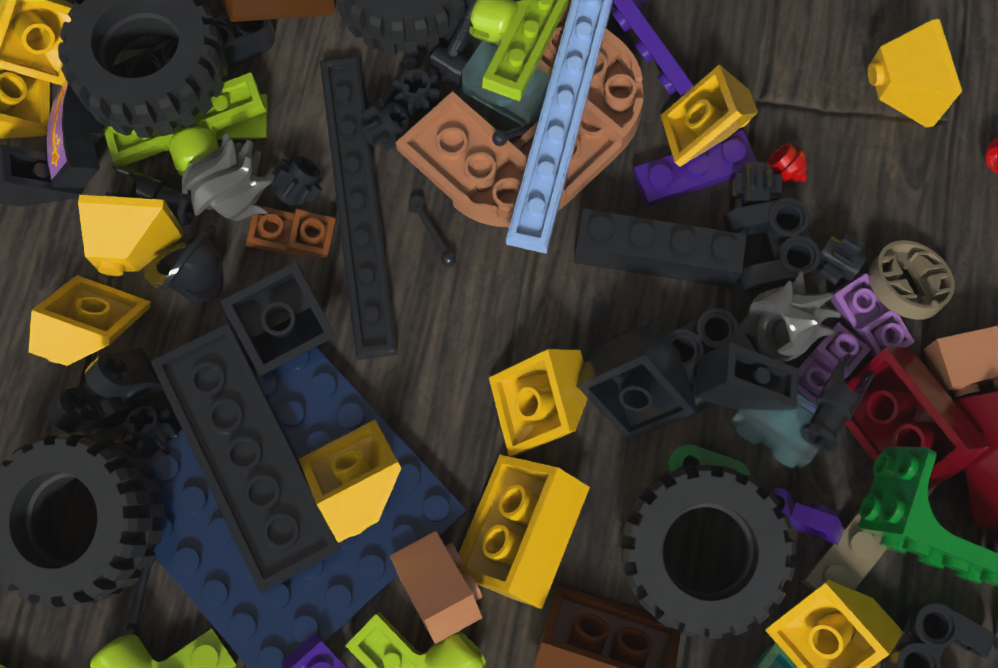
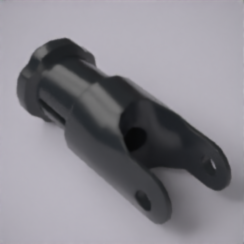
M112 166V169L128 174L136 181V193L133 198L164 200L178 219V222L186 226L196 216L192 205L191 190H189L188 194H183L182 190L170 187L168 182L128 167ZM111 192L105 193V195L110 197H125Z
M850 353L845 354L837 363L816 399L817 408L809 423H804L799 430L801 437L807 443L824 451L835 450L838 445L836 439L844 422L852 419L874 376V371L866 372L855 390L852 391L844 381V371L852 358Z

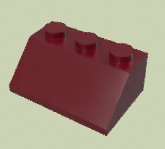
M886 347L846 384L854 391L862 376L870 370L874 371L873 379L852 419L844 422L874 463L887 447H927L936 451V459L930 475L928 490L959 473L991 447L910 347Z
M998 391L953 400L991 446L961 470L963 476L967 479L969 491L966 499L967 512L970 518L974 520V526L978 528H998Z

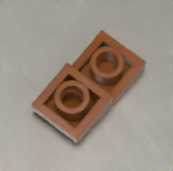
M259 205L268 214L252 216L246 240L247 247L289 255L327 258L336 218L296 209L294 214Z

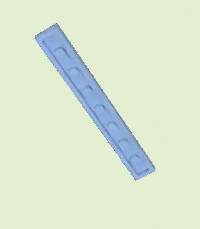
M612 0L571 1L507 233L506 245L547 254L611 12Z

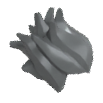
M229 133L224 134L219 150L189 164L182 177V193L188 194L189 190H191L195 215H200L205 209H215L228 219L244 221L256 214H268L264 208L255 203L261 196L264 188L273 182L272 180L275 176H257L261 151H256L252 158V141L247 140L243 148L241 143H237L234 147L233 140L229 139Z
M799 272L793 283L789 280L783 287L773 288L760 293L751 303L749 313L739 326L745 334L754 337L757 353L780 362H786L806 352L819 337L836 336L834 329L821 323L828 317L840 318L841 313L826 307L824 304L833 297V293L806 294L804 274Z

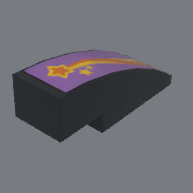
M67 80L64 81L58 90L48 120L46 139L48 168L52 187L83 188L100 169L94 146L103 137L104 130L102 124L85 108Z

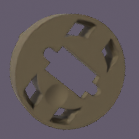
M901 240L888 244L873 260L869 268V282L877 298L894 313L909 319L921 320L933 317L950 301L954 294V278L946 262L936 252L917 242ZM904 269L908 270L921 295L918 299L919 303L915 300L918 295L914 294L907 279L899 280Z

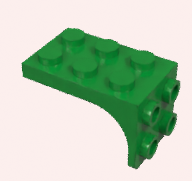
M927 447L885 448L874 463V479L869 494L861 503V519L858 529L880 537L879 545L904 554H906V551L917 554V560L924 564L944 569V566L956 570L954 575L977 584H981L983 581L998 587V553L949 533L938 523L932 513L928 499V484L936 459V451Z

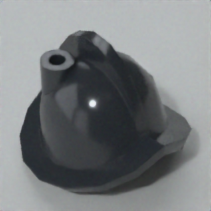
M210 225L197 238L177 243L155 257L145 269V280L154 288L167 289L170 287L175 292L180 293L191 304H196L198 301L208 302L218 297L223 284L220 256L212 242L216 233V227Z

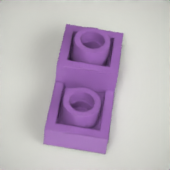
M867 273L858 274L851 282L847 281L830 292L833 293V297L830 300L834 307L841 313L842 319L851 332L871 348L868 353L873 358L886 347H908L914 343L900 315L888 309L877 298L872 290Z
M839 322L833 328L836 331V336H826L798 368L797 402L812 414H814L817 408L816 399L839 360L847 353L852 355L844 371L845 380L871 349Z

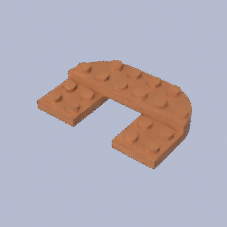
M572 0L569 1L535 70L547 83L550 81ZM607 28L558 211L568 204L628 146L640 122L644 99L641 69L629 48ZM452 91L395 143L397 150L452 199L453 207L459 212L483 224L509 227L538 122L514 144L507 140L505 145L496 146L492 142V135L497 130Z

